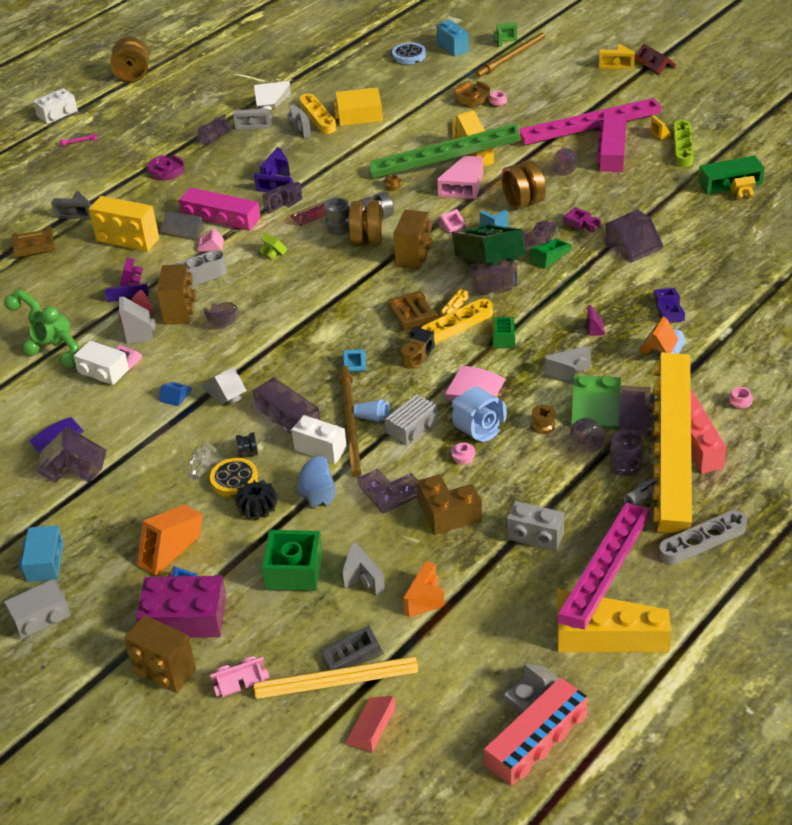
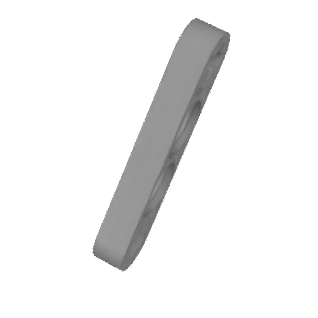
M728 511L665 539L659 547V558L668 565L678 564L738 537L746 530L747 517L740 511ZM717 530L721 534L716 536L710 535L707 531ZM689 539L697 540L699 544L690 545L686 541Z

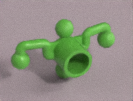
M18 289L13 294L7 295L4 299V305L8 310L15 311L19 309L21 300L31 307L28 320L31 323L30 335L32 338L27 339L23 343L24 352L28 355H35L40 350V344L51 343L58 346L64 341L70 348V351L62 355L61 363L66 368L75 367L74 355L79 351V346L69 334L70 324L67 318L59 314V311L53 306H48L41 312L39 303L23 290Z

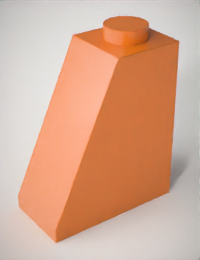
M184 504L143 520L137 566L155 576L158 575L200 536L203 514Z

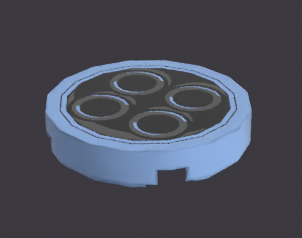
M403 43L395 46L392 50L393 60L396 59L397 63L403 65H412L418 60L421 62L426 57L425 47L418 43Z

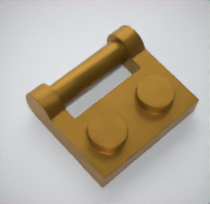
M51 226L45 227L44 230L23 234L12 233L15 257H26L31 254L47 253L55 250Z
M415 291L387 300L389 309L404 331L413 329L414 326L418 327L440 318L437 312L433 311L425 300L426 297L421 291ZM414 303H415L416 305H419V307L421 308V310L424 312L423 314H421V313L419 312V310H418L417 307L414 305Z

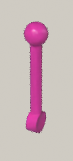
M91 134L87 137L70 140L61 139L59 143L61 146H65L74 142L97 140V135Z

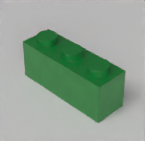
M755 155L700 165L698 183L707 195L729 191L732 182L736 178L754 176L756 182L754 186L763 184L765 167Z

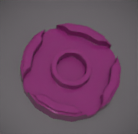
M166 155L155 157L148 163V175L155 180L174 179L183 173L184 162L181 157L171 155V157Z

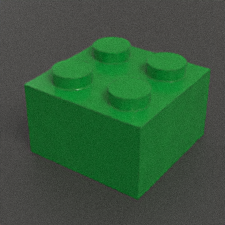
M269 530L262 564L265 589L317 591L323 556L320 531Z

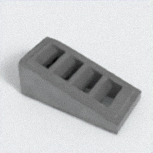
M369 625L321 650L330 670L356 666L384 654ZM359 646L360 650L355 652L354 648ZM348 650L350 655L345 657L343 651ZM335 654H338L340 658L337 662L333 657Z

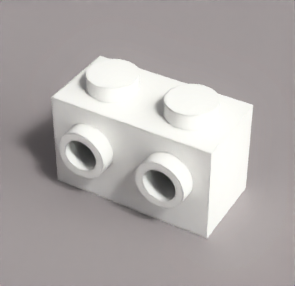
M64 88L33 101L37 117L47 124L78 111L74 95Z
M89 341L74 355L78 373L114 385L129 370L125 352L93 341Z
M305 415L292 428L295 451L312 457L324 456L327 462L336 464L347 450L344 428Z

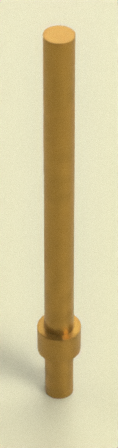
M541 32L493 62L484 64L483 68L475 72V76L480 78L485 74H490L496 67L545 39V34Z

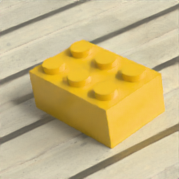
M100 196L89 208L96 242L148 252L159 239L152 205Z

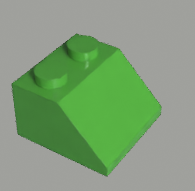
M574 375L572 428L619 430L621 377Z

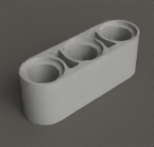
M219 250L210 251L171 264H187L188 271L192 272L193 275L192 287L222 277L227 273L224 253Z

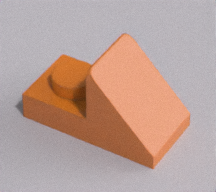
M662 317L652 329L639 349L643 354L647 355L651 349L672 353L679 339L665 317Z
M426 561L403 598L405 616H415L445 605L444 590L437 587L439 577L436 576V564Z

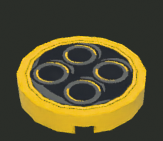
M244 458L226 459L218 463L210 473L212 489L224 497L236 495L237 489L243 487L244 482L252 483L254 479L258 482L256 466Z

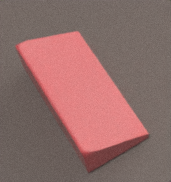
M370 697L346 744L373 753L396 709L395 697Z

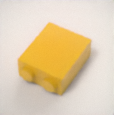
M378 87L336 92V99H333L335 119H339L340 126L383 121Z

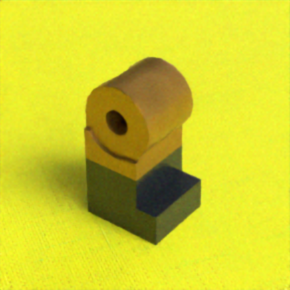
M415 326L410 331L411 340L401 347L402 365L408 369L419 367L435 348L434 332Z

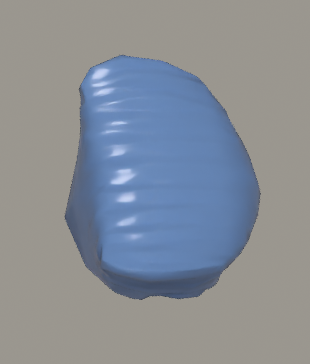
M316 456L310 459L302 467L299 474L296 493L305 497L311 508H316L315 506L322 502L328 506L335 498L336 487L327 459L324 456Z

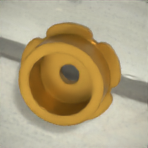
M390 174L384 179V185L388 191H397L401 188L402 179L398 175Z

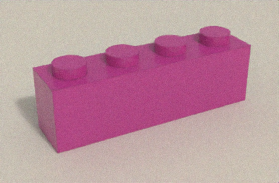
M604 115V122H600L597 164H600V171L623 172L627 115Z
M191 187L179 199L182 214L199 216L203 221L250 231L261 218L259 204L253 200Z

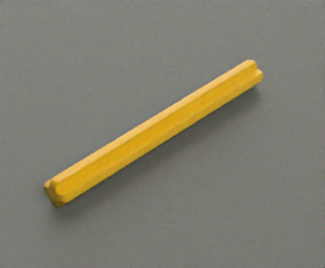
M407 657L254 683V694L257 699L413 674L418 672V663L416 657Z

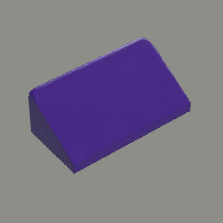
M254 173L256 191L292 195L296 188L291 177Z
M148 282L106 287L107 302L119 301V297L132 299L140 290L148 297Z

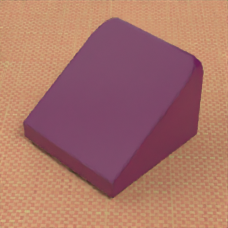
M588 305L586 316L588 335H605L603 320L594 308Z

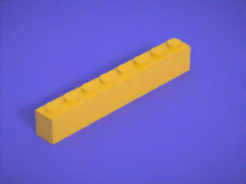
M661 352L659 362H654L653 375L657 376V381L654 382L653 395L657 396V401H654L653 416H657V421L654 422L653 436H657V442H654L653 457H657V463H654L653 478H657V485L653 487V500H657V507L653 509V522H657V532L679 534L690 529L692 524L690 355Z

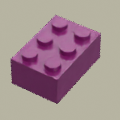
M223 576L144 577L136 615L137 622L146 615L187 634L189 638L221 637L227 598Z

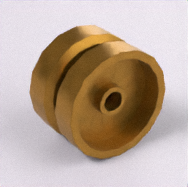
M134 37L121 38L115 43L110 66L117 78L127 82H134L145 76L148 70L150 55L145 43Z
M527 160L519 163L518 166L511 165L502 169V190L507 202L513 209L517 210L526 207L528 204L533 205L544 200L546 195L544 177L540 168L533 160Z
M380 200L369 201L366 213L362 201H351L349 231L352 246H363L366 233L370 245H381L382 211Z

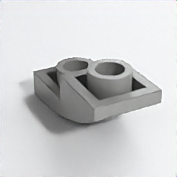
M289 105L290 112L287 113L288 122L292 123L294 130L302 131L304 138L311 137L310 123L306 114L297 106Z

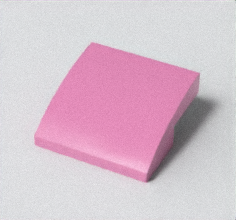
M461 366L446 391L444 398L453 402L457 396H461L465 391L475 386L497 396L505 378L484 369Z

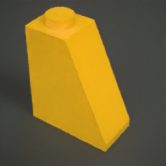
M474 110L456 115L457 138L485 131ZM494 148L465 155L483 157V167L494 164Z

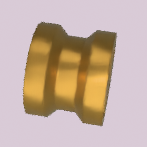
M538 405L533 408L532 429L538 434L551 433L555 428V410L553 407Z

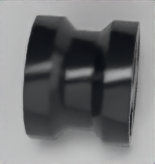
M254 432L249 433L248 436L235 435L239 458H244L248 454L258 455Z

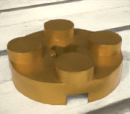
M470 81L457 85L455 88V101L467 105L468 108H476L477 105L489 101L490 88L486 83L476 81V84H470Z

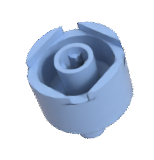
M478 386L468 389L461 396H457L452 402L454 426L470 437L482 442L488 441L500 431L498 426L501 422H505L507 416L505 403Z

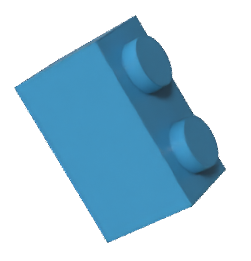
M445 20L443 23L436 25L437 43L454 56L469 52V35L467 31L452 20Z
M58 525L28 528L27 537L23 539L22 543L23 557L19 558L20 572H24L27 582L58 580L64 544Z

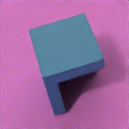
M503 210L495 216L485 211L480 212V226L494 224L508 227V211Z

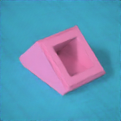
M457 209L441 215L437 221L449 234L452 231H457L467 226Z
M213 229L199 237L197 250L199 252L222 250L224 239Z
M120 344L117 347V350L125 352L129 369L142 358V355L136 350Z

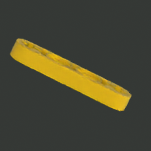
M303 94L299 97L301 109L322 133L331 134L336 131L335 119L313 94Z
M488 299L476 300L424 325L422 329L434 332L436 344L491 317L493 314L492 302Z

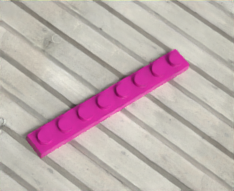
M654 98L520 128V137L524 144H533L538 141L551 140L552 138L599 128L600 122H604V115H627L626 121L636 120L637 118L650 117L661 113L662 106Z
M625 503L558 613V623L572 628L586 629L649 519L650 508Z

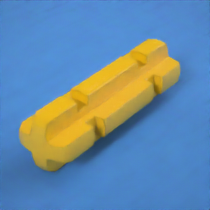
M462 288L459 289L440 311L441 317L459 309L468 299V291Z

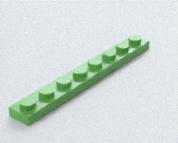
M518 123L370 161L371 175L373 179L384 177L389 174L521 141Z

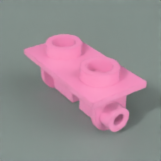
M249 657L242 660L240 665L232 668L227 665L216 669L214 674L210 675L211 685L218 684L213 686L216 697L221 695L223 698L240 692L241 688L238 682L240 680L244 681L245 687L248 689L254 687L255 682L269 679L267 669L261 670L264 667V658Z

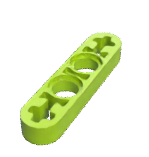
M677 120L674 122L673 129L675 162L680 167H689L693 164L694 157L691 123L687 120Z

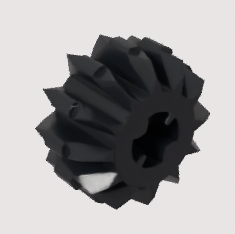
M254 479L252 483L244 482V486L239 487L235 495L238 511L241 516L246 515L248 520L256 517L258 520L260 516L268 517L269 512L275 511L278 500L272 483L267 484L265 480L256 482Z

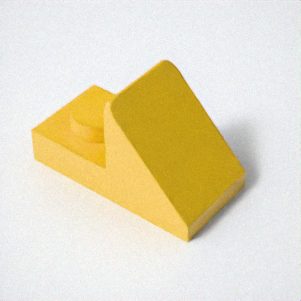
M618 44L617 50L600 49L599 68L634 69L635 52L621 44Z

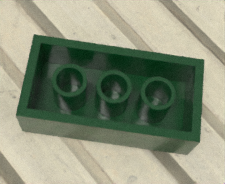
M486 224L452 231L455 256L462 257L463 260L478 261L479 264L486 263L487 266L499 264V260L515 261L519 259L518 256L526 255L522 229Z

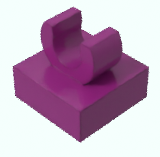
M126 258L120 285L129 284L130 280L133 283H140L141 276L135 274L142 275L143 268L139 266L133 267L135 259Z

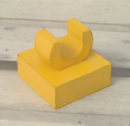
M754 176L734 179L730 186L731 195L737 194V199L741 200L743 198L742 193H747L748 198L751 199L754 194L752 188L756 183Z

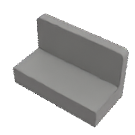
M269 109L233 111L235 130L271 128L272 114H270Z

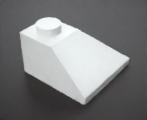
M290 81L254 85L257 109H269L272 111L291 94Z

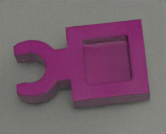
M576 207L563 216L564 224L579 230L585 227L587 231L594 233L595 226L601 227L600 218L591 217V213Z

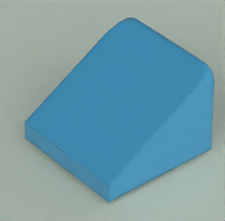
M365 349L343 350V366H348L349 372L366 371Z

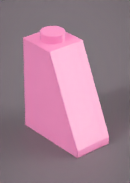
M464 156L442 174L437 180L438 197L477 199L484 174L483 157Z

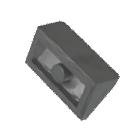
M167 211L160 234L196 240L204 230L202 218Z

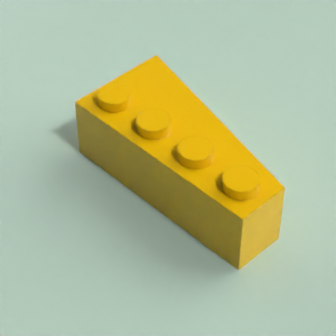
M557 589L558 652H669L671 624L668 609L603 597L586 629L583 630L558 623V613L572 591Z

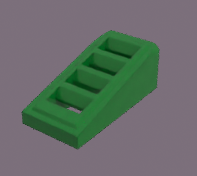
M555 238L534 246L530 250L529 262L545 269L570 251L572 245Z
M492 317L493 348H515L514 317Z

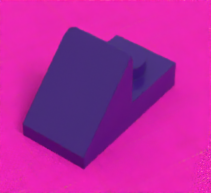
M277 147L259 166L260 174H278L290 177L289 163L281 148Z

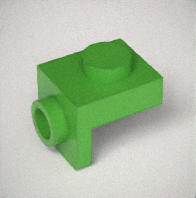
M516 22L496 24V31H493L494 41H497L499 47H502V42L517 41Z

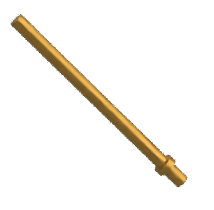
M342 366L340 368L339 383L342 385L351 472L352 476L359 477L361 475L351 389L353 378L349 372V367Z

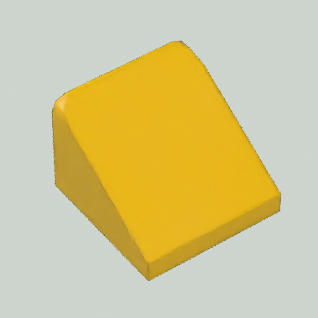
M653 115L651 117L650 132L661 141L671 138L672 135L666 125Z

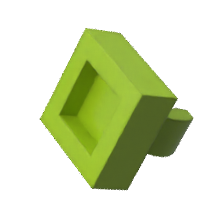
M265 232L260 239L265 243L260 248V252L263 255L267 254L270 259H274L277 252L284 255L287 251V248L275 237Z

